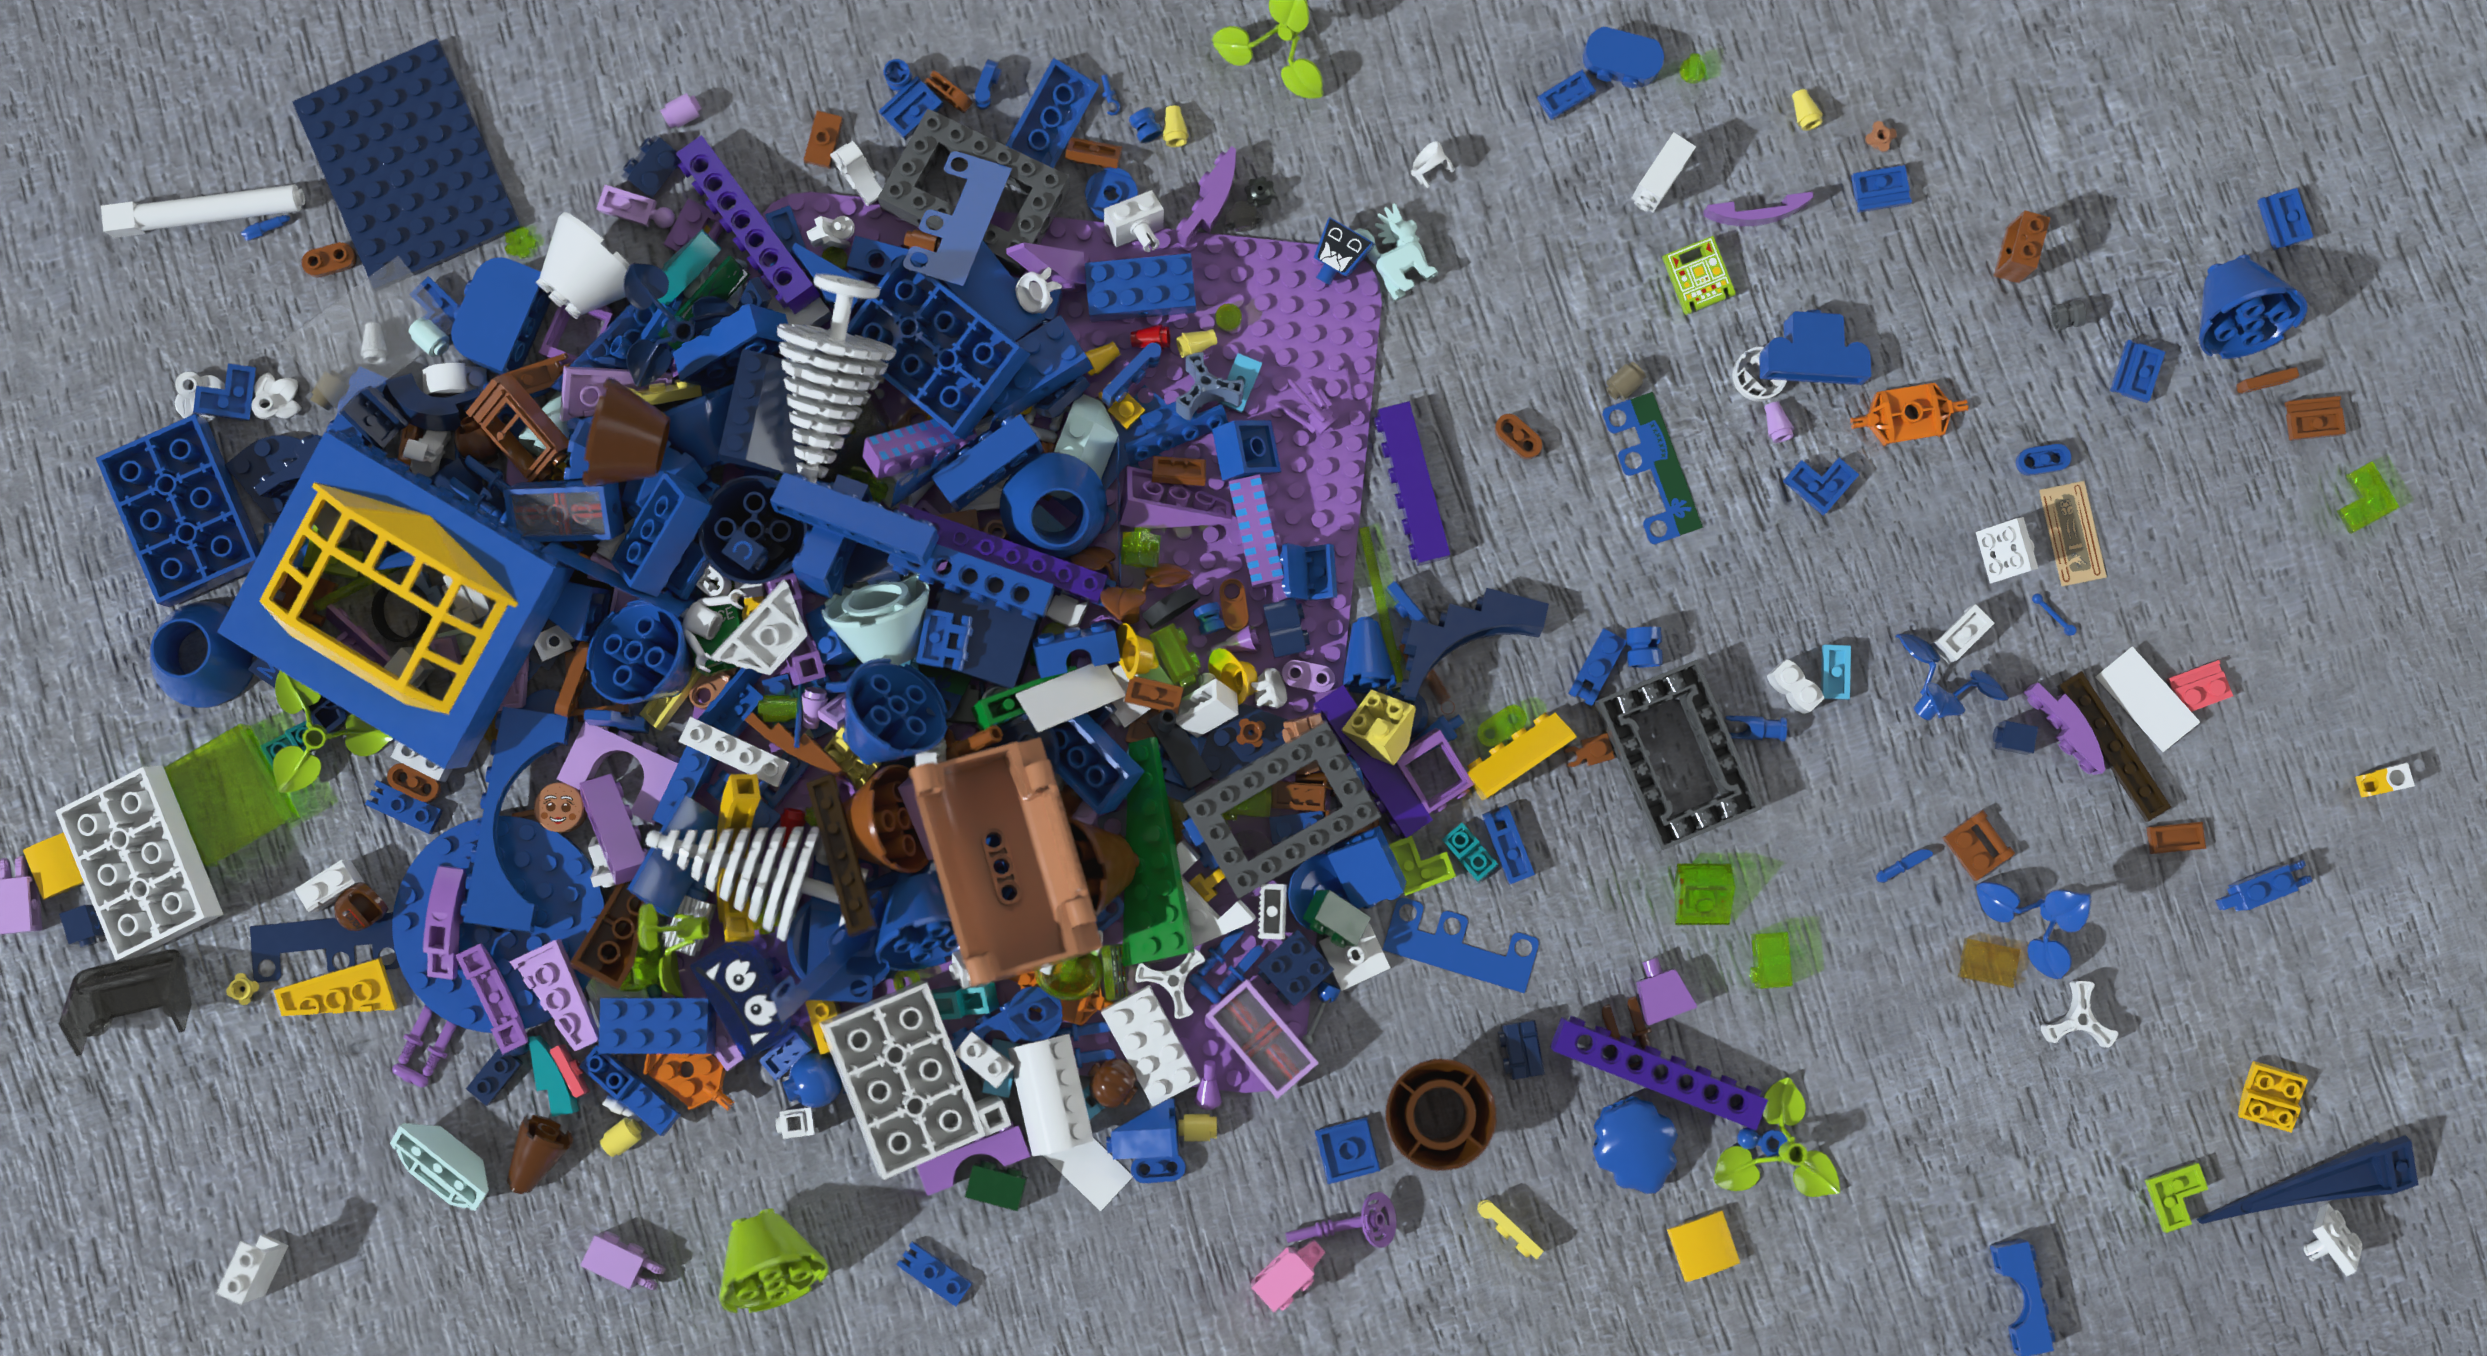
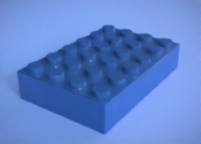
M902 253L878 284V287H880L879 296L865 301L848 324L847 333L853 336L859 335L895 348L897 352L891 360L880 359L888 364L886 371L881 376L948 431L966 440L1031 354L938 279L906 269L903 266L906 255ZM910 258V262L913 266L921 267L918 263H916L914 260Z
M196 414L96 457L98 466L157 604L170 608L250 572L260 553V543L206 419Z

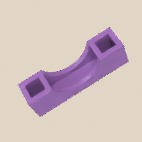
M795 572L771 582L763 583L768 596L783 579L787 581L808 636L786 658L793 685H798L826 677L819 651L814 646L805 624L802 610L803 598Z
M1012 1121L1011 1126L999 1130L998 1133L981 1137L972 1143L917 1165L916 1167L927 1196L954 1186L960 1164L971 1155L987 1154L999 1160L1004 1166L1030 1157L1032 1153L1021 1124L1014 1126Z

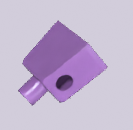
M1657 957L1642 962L1647 977L1636 981L1645 1025H1651L1697 1008L1695 1001L1676 969L1671 968L1662 971Z

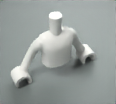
M733 590L729 596L701 598L680 615V617L684 618L682 622L684 636L697 655L696 665L706 672L711 670L705 667V662L708 659L716 660L703 651L694 634L708 640L713 639L721 627L723 617L720 613L710 610L706 606L732 604L739 609H743L744 607L738 604V599L741 596L749 598V596L741 590Z

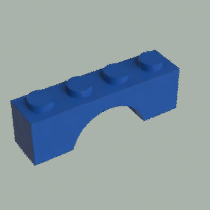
M2024 1239L1989 1245L1995 1272L2013 1278L2023 1293L2024 1304L2022 1312L2018 1319L2008 1326L2014 1354L2018 1356H2032L2054 1351L2052 1343L2055 1342V1334L2052 1327L2048 1326L2046 1315H2049V1308L2046 1300L2042 1299L2040 1288L2043 1287L2040 1273L2035 1270L2036 1252L2033 1245Z

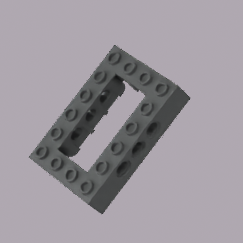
M927 109L878 196L881 209L919 227L927 210L932 209L953 215L956 206L920 190L924 187V180L931 167H935L937 164L936 158L943 146L948 157L951 152L957 151L1010 167L1012 170L1006 183L1021 189V192L1028 195L1009 232L989 223L983 241L1008 271L1022 277L1026 268L1007 255L1006 248L1024 242L1040 245L1070 190L1069 176ZM958 157L953 159L955 161L956 159H958L968 164L967 160L964 158ZM930 216L926 220V225L931 230H939L943 226V220L939 216Z
M1698 659L1594 702L1657 851H1662L1762 809ZM1678 697L1720 796L1671 816L1673 811L1670 800L1667 801L1659 783L1661 778L1659 775L1656 776L1648 757L1650 752L1645 750L1638 730H1640L1639 726L1630 717Z
M1326 719L1186 799L1183 803L1238 899L1381 817L1378 808ZM1317 760L1343 807L1330 810L1329 814L1313 824H1306L1303 830L1289 838L1285 836L1279 844L1266 851H1259L1253 859L1248 861L1243 852V846L1241 843L1238 844L1229 828V822L1225 821L1221 814L1310 762Z

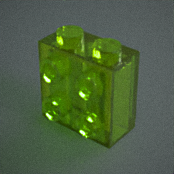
M1174 623L1149 635L1172 683L1175 686L1184 687V689L1195 684L1196 678L1199 677L1198 669L1201 668V664L1194 651L1188 652L1186 645L1189 643L1182 627L1176 629Z

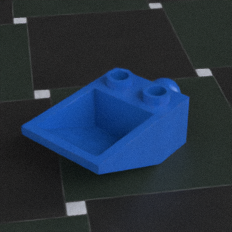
M796 242L791 249V256L821 295V300L832 309L835 307L837 294L817 287L814 283L815 274H830L860 281L863 280V276L857 272L849 270L847 273ZM854 297L851 311L854 305L858 307L859 311L867 299Z

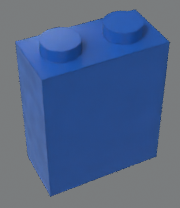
M1380 826L1342 839L1330 846L1327 854L1351 905L1357 909L1362 907L1363 909H1369L1379 901L1385 899L1394 900L1404 893L1406 879Z

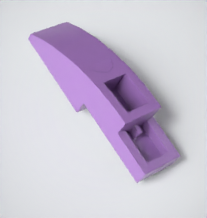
M1231 146L1226 153L1222 151L1214 162L1216 166L1212 172L1207 171L1200 179L1199 196L1201 197L1192 207V215L1188 219L1184 217L1176 228V231H1178L1177 242L1182 246L1186 247L1200 228L1210 233L1220 218L1229 198L1236 163V149Z
M2031 684L2023 693L2028 696L2027 701L2032 707L2037 710L2041 709L2048 716L2046 719L2053 727L2062 729L2055 737L2060 742L2058 745L2061 750L2068 755H2073L2079 761V767L2087 774H2102L2106 769L2099 743L2092 728L2078 707L2066 694L2054 698L2041 684Z
M439 866L430 894L424 931L423 952L428 953V977L452 980L458 977V960L455 955L459 953V924L463 923L464 917H461V906L465 900L466 868Z

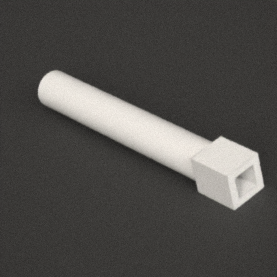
M293 184L145 204L125 202L101 205L103 232L113 238L146 234L145 231L295 212L300 211L302 205L305 204V196L303 190L298 189Z

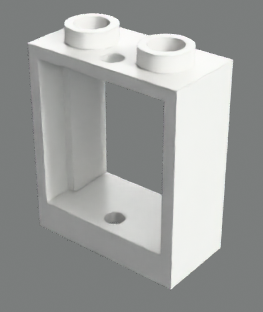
M1673 132L1634 192L1631 199L1635 201V205L1644 211L1650 210L1654 213L1688 162L1696 146Z

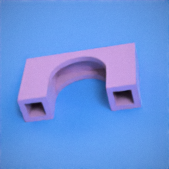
M584 721L557 780L580 790V783L594 779L598 768L607 757L618 752H629L639 760L644 771L643 786L631 812L633 815L654 825H660V823L652 820V817L681 758L671 753H667L666 757L656 753L658 747L643 741L642 745H639L632 741L634 736L619 730L618 734H615L608 730L610 726L589 725Z

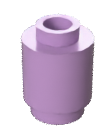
M685 93L665 104V108L660 111L670 129L676 126L680 128L700 117L698 111L702 108L694 95L689 97Z

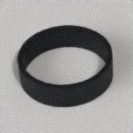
M413 584L411 592L429 602L426 594ZM384 586L379 589L374 596L371 607L372 620L378 632L393 642L414 640L422 636L430 624L431 614L418 607L419 620L417 627L408 637L399 636L391 630L384 616V602L391 590Z
M1188 584L1152 605L1142 614V617L1151 630L1185 612L1197 603L1201 597L1194 586Z

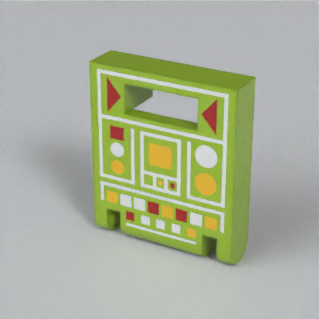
M1713 236L1662 256L1685 315L1692 313L1689 302H1692L1696 312L1725 300L1724 288L1729 298L1736 295ZM1700 247L1702 257L1682 265L1679 255Z

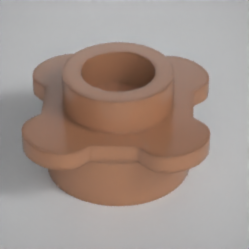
M1876 121L1872 125L1873 130L1865 137V141L1873 148L1886 152L1890 148L1889 143L1891 140L1896 138L1897 132L1893 128L1885 127L1883 122Z

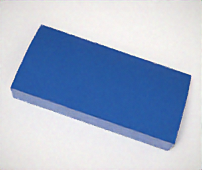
M1053 58L1005 146L1054 168L1099 84Z
M983 240L964 286L945 281L956 295L991 323L1001 325L1015 336V342L1021 340L1046 319L1041 313H1029L1022 308L1015 291L1017 282Z
M681 794L660 832L662 835L668 836L671 830H680L678 840L684 841L688 830H697L695 845H700L705 831L716 829L714 845L717 837L719 817L693 799ZM651 847L630 883L628 890L643 902L652 904L656 912L673 918L694 881L691 874L695 859L690 858L687 868L683 870L677 865L678 853L674 852L671 861L662 856L664 849Z

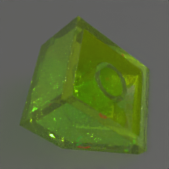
M1677 863L1674 881L1675 925L1730 924L1735 893V881L1731 864Z

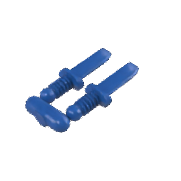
M468 455L466 457L465 463L468 468L489 482L487 487L490 490L495 486L503 492L504 489L511 486L503 479H500L503 475L500 471L495 474L472 456ZM452 477L450 486L454 491L478 507L477 510L481 509L485 513L500 519V524L503 527L509 526L506 511L502 515L500 510L485 500L487 497L485 493H482L480 496L457 478Z
M1242 928L1231 931L1215 950L1210 947L1207 951L1212 955H1209L1210 957L1198 968V974H1192L1189 977L1190 984L1213 1004H1218L1221 1001L1220 994H1226L1238 979L1242 982L1246 979L1243 974L1265 951L1262 946H1255L1235 968L1230 965L1228 969L1232 973L1218 986V992L1201 976H1206L1208 971H1211L1210 969L1214 967V964L1216 965V962L1220 961L1223 964L1226 961L1223 956L1243 935L1245 931Z
M1107 1022L1089 1023L1082 1026L1071 1023V1027L1059 1028L1050 1038L1069 1034L1070 1037L1073 1036V1041L1075 1042L1079 1041L1078 1036L1110 1032L1111 1030ZM1075 1048L1074 1056L1077 1069L1083 1068L1082 1063L1116 1058L1115 1052L1111 1049L1080 1052V1048Z

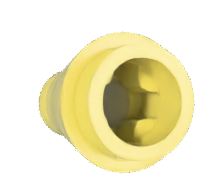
M1801 89L1793 93L1792 98L1798 126H1801L1804 131L1818 127L1822 123L1821 117L1823 114L1809 96L1807 90Z
M1176 105L1168 106L1165 108L1163 140L1166 141V145L1169 147H1181L1187 143V138L1189 137L1181 114V108Z
M1213 329L1181 333V336L1176 338V344L1181 357L1185 358L1190 354L1202 352L1216 345L1217 337Z

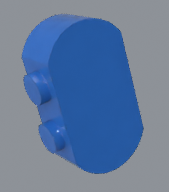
M1605 26L1598 28L1589 36L1583 51V63L1590 74L1596 75V78L1602 81L1609 82L1615 80L1622 82V85L1628 88L1645 87L1651 84L1658 76L1664 62L1663 49L1657 40Z

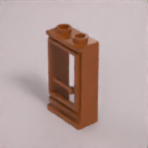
M510 372L493 378L466 411L469 417H474L476 422L480 424L483 430L528 480L527 482H545L553 476L554 472L552 470L554 467L562 464L568 458L566 453L568 452L569 440ZM508 403L516 412V415L505 426L497 416ZM519 417L546 447L536 461L509 431Z

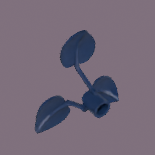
M631 264L624 276V292L628 301L634 307L641 310L647 309L654 302L668 317L667 331L671 335L670 337L656 340L655 344L648 339H641L630 346L626 355V362L634 384L637 387L649 385L660 378L669 368L671 352L668 348L660 346V344L675 343L676 340L687 342L693 337L694 332L698 336L701 335L703 330L712 328L720 323L722 318L731 316L737 310L721 298L704 296L693 303L692 312L694 317H691L689 321L681 316H673L658 301V299L666 295L669 288V280L665 272L651 264Z

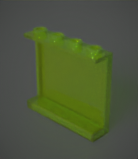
M240 723L164 767L202 863L206 866L217 867L220 865L218 861L282 824L293 823L301 818L288 793H279L277 791L274 772L260 749L261 744L250 725Z

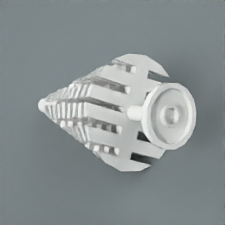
M815 274L814 279L817 287L837 294L830 329L825 330L808 325L806 327L799 324H792V326L789 324L777 325L778 336L786 340L779 344L780 353L792 359L782 360L783 369L786 370V373L792 375V378L788 376L784 378L785 386L788 390L795 392L792 395L787 394L788 405L800 410L793 411V413L789 412L790 422L803 427L793 428V439L800 443L810 444L807 447L803 445L794 446L795 456L808 460L806 464L802 462L797 463V471L799 474L804 475L809 482L817 484V477L824 478L829 470L826 467L820 466L819 463H832L837 456L836 453L824 450L823 448L840 449L845 438L834 433L848 434V432H851L854 424L847 420L858 419L862 409L856 405L865 404L871 396L864 390L875 389L880 381L876 380L873 375L884 374L888 367V364L880 359L891 360L897 352L895 348L888 344L847 333L853 298L875 299L879 296L880 287L864 281L830 274Z
M786 827L775 830L763 864H760L769 828H759L747 859H744L751 828L741 829L731 854H728L733 836V829L723 830L716 851L711 849L716 829L706 830L700 845H695L697 830H688L684 841L678 840L680 830H671L668 836L652 830L647 835L646 844L653 848L664 849L662 856L671 861L674 852L678 853L677 865L683 870L687 868L690 858H694L691 876L697 881L702 877L706 863H710L706 888L712 892L718 883L722 868L726 869L720 891V897L728 902L739 873H741L742 876L734 907L740 912L743 911L754 880L757 878L758 882L748 916L754 922L757 921L771 883H774L763 922V928L769 932L776 921L786 889H790L777 938L783 942L787 939L803 893L839 904L834 885L808 878L815 855L814 851L820 837L818 827H812L798 862L796 873H792L801 844L804 827H795L793 829L779 869L776 868L782 850ZM861 868L864 881H866L868 870ZM843 915L841 917L839 927L845 923Z

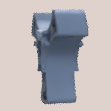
M1203 352L1186 356V371L1193 377L1195 383L1187 393L1176 398V412L1181 417L1191 420L1198 408L1212 401L1219 403L1220 401H1225L1238 407L1241 405L1244 389L1243 380L1228 381L1223 380L1222 377L1217 378L1212 375L1207 367H1205Z

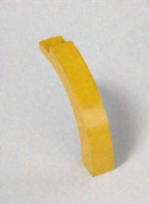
M730 774L727 780L719 812L716 847L723 830L733 829L728 854L732 853L741 829L752 828L754 814L761 799L757 774ZM749 842L744 859H747L749 855ZM722 868L716 885L719 922H723L725 941H753L755 937L753 920L748 917L750 898L748 897L742 912L734 907L742 874L739 873L728 902L720 897L721 886L726 869Z

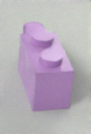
M19 856L15 859L16 878H12L10 860L7 858L0 860V934L42 931L40 892L34 877H29L28 864L24 856Z
M608 1231L594 1236L580 1266L627 1289L633 1288L638 1283L651 1290H656L657 1282L641 1275L645 1267L656 1274H663L665 1267L650 1260L649 1255L643 1253L644 1248L633 1243L626 1245L619 1241V1236Z

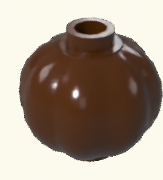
M473 416L463 418L460 421L461 426L456 429L454 442L459 454L465 459L470 455L477 461H482L483 464H489L497 460V454L501 449L483 430L480 424L476 422Z
M1108 1059L1101 1064L1096 1061L1087 1074L1091 1077L1089 1083L1090 1095L1096 1103L1103 1107L1115 1108L1120 1103L1126 1106L1138 1090V1087L1134 1085L1137 1080L1135 1070L1123 1059Z

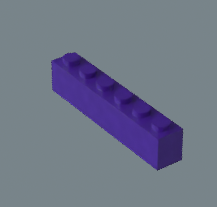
M1410 401L1380 408L1377 413L1378 417L1374 418L1377 432H1382L1384 442L1381 443L1383 456L1390 460L1391 468H1388L1391 484L1396 483L1398 491L1397 494H1394L1398 510L1403 509L1405 519L1401 520L1404 534H1409L1412 543L1408 545L1410 558L1412 561L1416 560L1417 566L1448 559L1450 551Z
M1344 685L1313 704L1316 708L1313 712L1321 713L1322 721L1326 719L1346 755L1351 757L1360 767L1365 788L1367 791L1370 790L1376 798L1373 802L1381 814L1385 813L1391 821L1388 823V826L1396 837L1400 835L1402 839L1407 838L1433 820L1396 764L1393 766L1371 757L1342 732L1343 727L1358 708Z

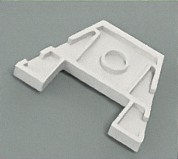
M1185 840L1181 841L1176 848L1181 877L1201 858ZM1182 877L1194 947L1247 925L1256 918L1241 900L1237 901L1220 917Z

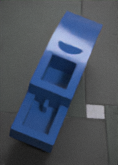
M596 1045L579 1067L617 1101L623 1102L657 1134L665 1136L681 1114L665 1101L666 1098L621 1061L610 1053H598L599 1046Z

